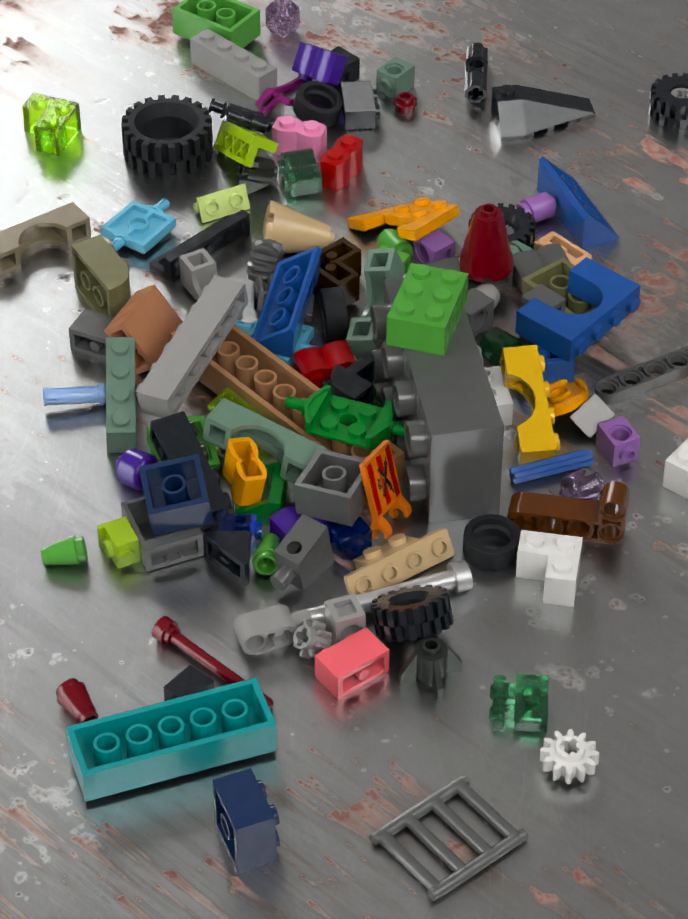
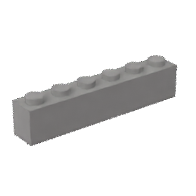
M214 275L210 283L204 286L200 298L191 306L189 314L183 323L178 325L175 335L170 342L166 343L163 353L157 362L152 364L145 380L137 387L136 398L142 413L162 418L178 412L246 308L248 297L244 282Z

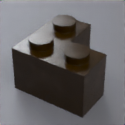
M344 237L324 247L321 253L319 277L313 293L319 297V289L341 286L344 290L347 307L357 302L360 295L361 249Z

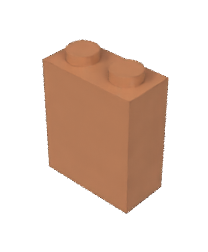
M153 284L136 291L104 332L108 337H135V373L140 374L150 370L152 364L157 362L163 353L164 346L170 342V333L175 331L183 321L157 286Z

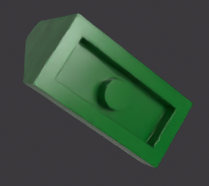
M278 462L265 465L267 477L264 487H271L269 499L250 506H239L235 503L233 520L235 522L270 525L269 517L277 510L284 508L288 481L280 477V465Z

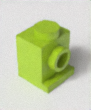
M126 516L97 525L99 548L101 551L104 550L108 559H113L118 569L141 561L139 539Z

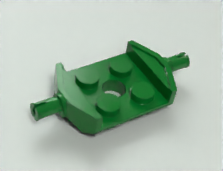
M330 385L324 386L310 395L308 399H301L287 395L284 406L286 408L301 411V416H304L305 432L308 434L370 450L376 449L384 440L391 438L393 434L405 437L404 425L393 421L390 400H386L382 408L331 395ZM345 423H352L350 426L343 425Z

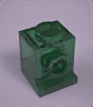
M495 326L483 334L479 347L482 349V356L488 359L492 365L500 366L502 349L523 346L524 341Z

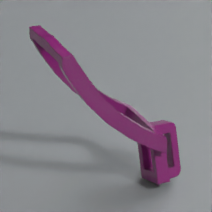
M295 78L282 86L266 88L263 95L255 102V106L265 116L279 103L293 106L295 98L291 99L280 93L293 89L305 80ZM273 96L274 99L264 108L262 105Z

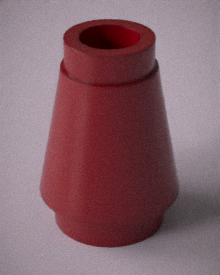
M71 678L64 681L57 688L58 704L79 723L98 719L99 715L83 682H79L76 678Z

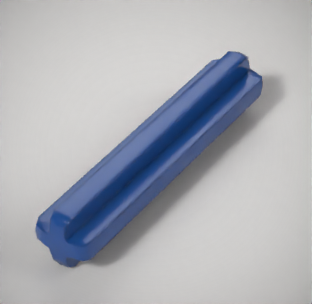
M583 449L511 467L509 469V476L513 484H520L591 466L594 457L590 449Z

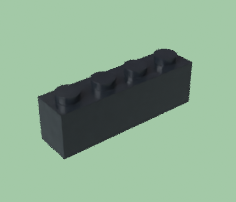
M182 411L151 421L150 439L161 462L199 453L214 520L212 524L199 526L202 531L228 522L229 510L232 509V504L228 493L222 492L219 486L220 477L215 468L211 469L209 465V455L205 445L199 444L195 423L192 420L189 421L185 412Z

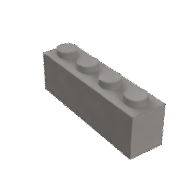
M210 29L203 30L190 38L191 63L255 101L263 95L266 88L277 87V68L226 38Z

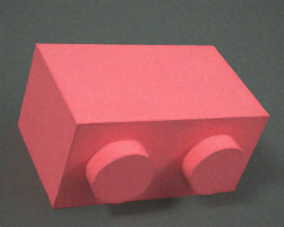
M366 627L348 635L345 639L331 647L324 648L315 655V678L337 700L389 671V649Z

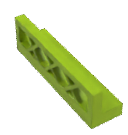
M223 120L213 148L242 165L252 168L258 148L275 153L279 143L253 130Z

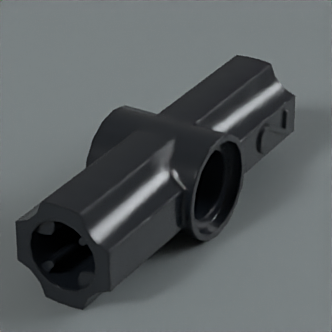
M473 43L466 49L465 98H468L471 103H480L487 95L488 48L484 47L482 43Z

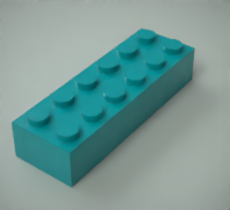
M256 677L65 727L68 754L86 802L277 751V724Z

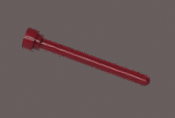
M168 616L161 617L155 623L152 629V637L162 644L176 645L228 684L245 680L183 636L178 628V623ZM264 694L267 704L271 709L273 707V700Z

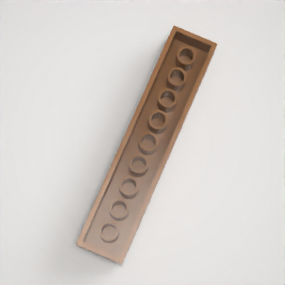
M235 324L199 378L200 382L222 399L226 398L326 447L328 451L366 459L375 450L306 433L304 416H301V411L286 408L284 406L287 395L308 399L310 395L320 390V388ZM176 330L170 333V341L175 335ZM345 423L343 425L350 426L352 423ZM390 442L398 479L401 481L404 479L405 452Z

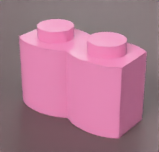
M289 115L278 117L272 126V140L279 143L275 154L284 157H298L309 162H320L322 154L327 151V126L314 120L302 122Z

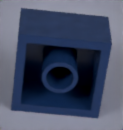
M199 453L139 467L148 516L154 536L214 523Z
M251 768L213 779L214 823L237 873L276 862V847L280 846V839L275 825H278L280 821L274 804L269 805L266 800L267 792L261 779L256 780Z

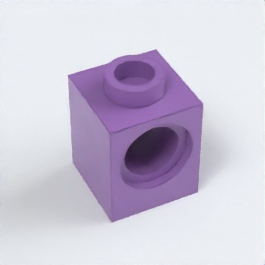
M438 229L417 241H413V258L420 264L455 256V241Z
M624 416L597 425L596 447L612 467L629 463L639 458L641 437Z

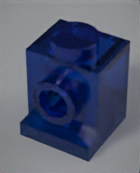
M220 509L218 531H251V553H254L256 541L262 540L263 524L262 522H257V514H226V509Z
M360 516L352 527L327 521L331 544L334 543L339 551H343L351 561L363 555L365 549L372 547V530Z

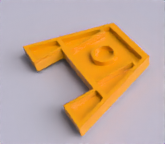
M419 197L414 199V202L347 218L349 229L366 231L383 224L399 226L397 229L400 238L417 241L460 214L458 205L447 203V200L433 201L429 197Z

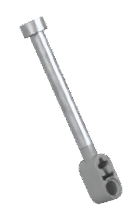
M460 560L449 563L447 571L356 595L364 612L371 611L370 603H372L373 599H377L381 594L387 595L388 591L391 590L398 591L403 587L413 588L415 585H420V587L425 585L435 587L438 585L447 590L452 589L457 594L471 590L473 588V579L467 562ZM283 604L251 611L235 619L233 630L243 651L248 655H256L282 648L294 643V633L299 626L303 625L305 620L310 622L317 620L325 623V604L293 613Z

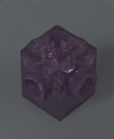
M274 0L265 8L266 26L272 33H277L284 38L289 33L295 32L299 27L300 9L293 1Z

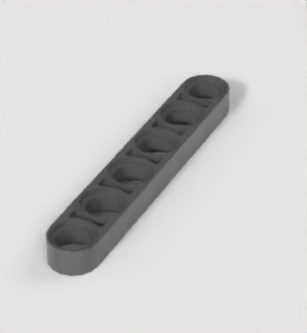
M688 346L601 378L595 383L594 392L606 405H613L687 377ZM679 362L685 364V366H675L672 363ZM657 371L661 375H651L648 372ZM627 380H633V381H636V382H638V383H637V384H627V383H625V381H627ZM609 389L614 392L611 394H607L601 392V390Z

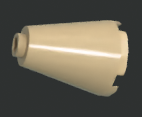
M269 201L262 228L264 239H272L281 243L284 254L302 253L316 246L323 249L334 242L335 232H331V226L281 203Z

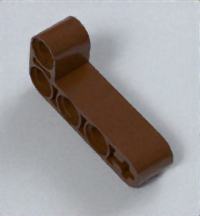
M618 481L608 482L603 486L600 501L532 492H517L511 496L507 518L518 525L520 532L521 530L576 536L583 537V540L615 544L624 537L629 503V488Z

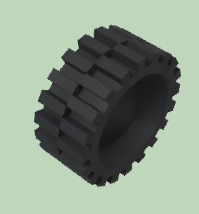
M158 95V99L153 100L152 97L145 98L144 104L139 101L134 103V109L129 107L126 110V115L122 116L121 128L124 160L126 163L129 162V167L132 170L137 168L138 174L144 175L148 172L149 178L155 179L157 175H163V179H170V175H176L177 179L183 178L186 172L190 175L195 174L196 167L202 170L206 167V162H210L212 159V117L209 115V110L206 107L202 108V103L198 101L192 103V98L185 97L183 100H180L179 95H172L171 98H165V95ZM165 137L178 138L173 140H157Z

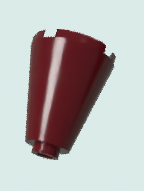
M487 203L477 207L474 212L459 256L460 271L468 273V278L474 281L483 282V278H492V282L500 281L512 272L514 260L502 210L494 204Z

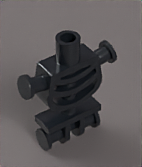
M212 98L209 106V113L213 111L221 114L220 118L224 121L263 134L270 132L274 124L273 117L267 118L257 111L226 101L224 104L215 102V98Z

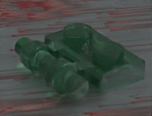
M516 673V683H506L505 676L496 675L493 678V684L490 686L489 695L491 700H493L492 706L489 708V720L492 722V730L502 732L507 721H515L514 731L547 733L549 675ZM507 699H515V705H506L505 702Z

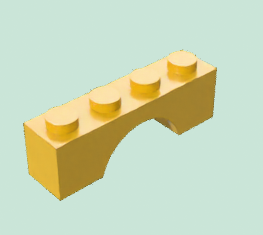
M537 345L503 348L500 357V367L504 387L521 393L529 402L532 410L531 417L518 425L515 431L514 445L518 465L554 457L556 451L560 450V440L558 433H553L552 424H555V413L553 407L548 406L547 398H550L549 382L544 381L542 372H545L544 356L539 355Z

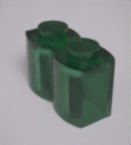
M312 148L280 153L281 160H277L278 174L282 176L284 190H289L291 197L323 192L322 175Z

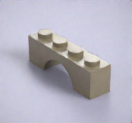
M71 202L1 230L0 276L22 268V256L35 246L57 244L70 248L72 244L91 238L90 218L74 202Z

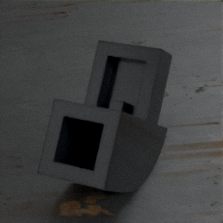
M364 355L347 369L337 364L331 373V395L373 405L374 359Z

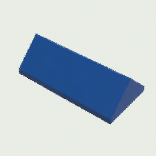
M542 156L539 159L537 190L539 193L547 192L554 197L557 205L555 215L578 246L585 250L616 242L620 237L574 177Z
M319 246L277 263L252 336L253 339L273 354L289 358L293 356L292 354L294 353L319 277L322 249Z

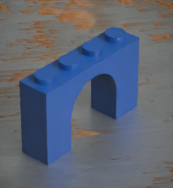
M586 257L569 270L568 293L591 304L596 309L583 314H569L533 298L516 311L515 333L570 363L578 355H582L594 342L601 340L609 330L617 327L630 313H634L638 309L641 302L639 298L641 285Z

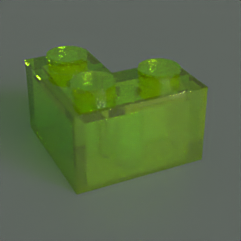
M32 93L22 105L24 131L35 134L36 151L60 156L81 129L80 107L77 102L41 93Z

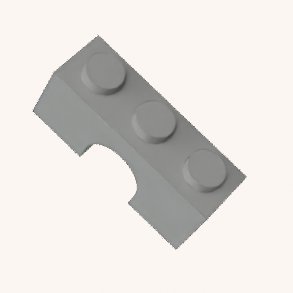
M204 248L179 256L181 283L196 301L200 298L204 286L210 283L214 275H217L216 262ZM243 312L238 318V320L243 319Z

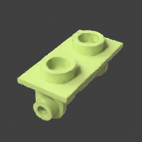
M243 183L197 197V202L193 203L195 213H200L201 222H209L235 214L240 210L250 209L246 184Z

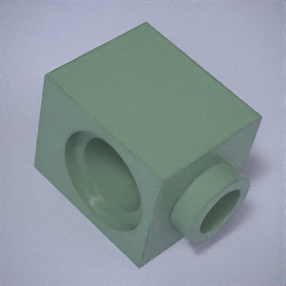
M397 57L392 58L377 69V91L391 98H396L399 93L410 90L414 87L415 65Z

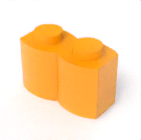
M250 437L229 438L223 463V475L231 484V496L239 506H250L261 502L267 477L266 468L262 461L258 459V447Z

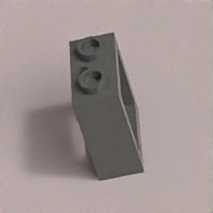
M145 496L121 502L122 517L126 516L139 539L140 559L146 572L204 556L203 533L200 527L185 529L145 541L138 528V525L150 522Z

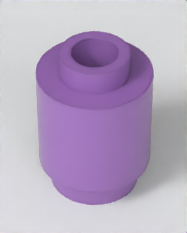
M542 192L521 200L515 209L519 207L525 209V213L529 212L532 215V219L534 218L537 223L553 217L557 205L553 196L547 192Z

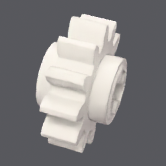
M569 729L565 736H562L559 731H555L554 740L545 738L544 747L540 748V761L543 762V772L553 771L554 781L562 776L565 777L567 784H570L574 777H577L580 782H584L585 773L594 775L595 767L599 763V752L595 751L596 741L585 742L586 733H581L577 737L574 736L572 729Z

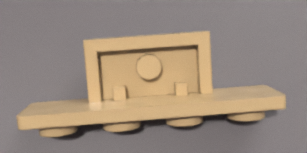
M441 527L419 539L406 536L403 533L396 534L388 538V542L381 546L365 549L363 555L353 559L356 570L344 576L348 594L355 593V595L399 584L452 557L454 550L448 530Z

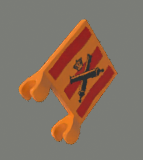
M384 440L359 465L372 518L369 529L371 539L379 537L378 530L383 532L384 539H388L391 536L392 527L383 517L388 510L391 518L398 517V509L403 512L404 518H408L412 512L411 505L402 495L390 440Z

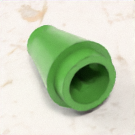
M265 534L252 556V564L255 570L262 575H272L278 570L274 553L280 544V539L276 534Z
M73 535L41 548L44 566L81 565L82 561H87L88 554L83 536L76 538Z

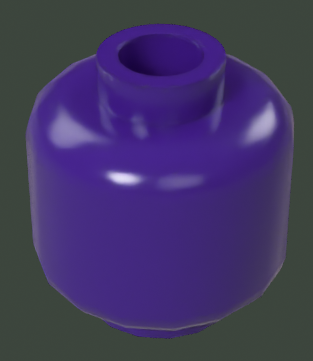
M136 448L125 451L118 457L115 465L118 481L135 490L143 491L139 467L158 463L157 458L150 453Z

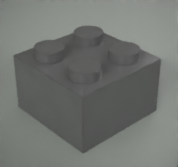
M318 449L294 483L296 513L352 527L368 503L359 465L365 459Z

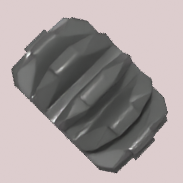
M263 238L255 242L247 263L248 268L246 272L249 280L255 282L257 276L261 274L263 281L266 282L269 274L274 275L277 263L283 260L284 250L281 243Z

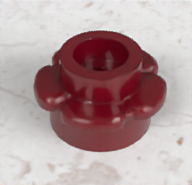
M409 92L399 93L393 99L396 112L404 115L413 113L417 106V98Z

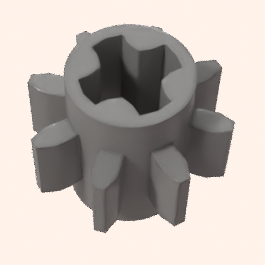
M305 620L303 625L296 629L293 636V647L301 649L300 657L311 660L321 650L332 646V633L324 631L326 623L317 620L314 622Z

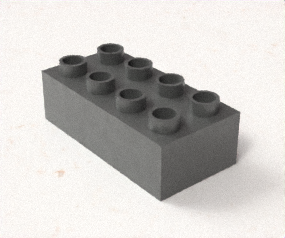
M404 278L384 280V304L372 305L370 308L373 337L375 340L383 339L381 349L370 350V357L374 359V384H388V387L381 388V406L383 408L386 400H390L393 421H398L399 424L404 425L405 437L393 434L392 443L404 451L405 460H410L411 465L404 466L403 469L407 500L409 502L422 500L428 524L472 519L487 514L499 515L504 424L465 308L444 356L386 345L387 315Z

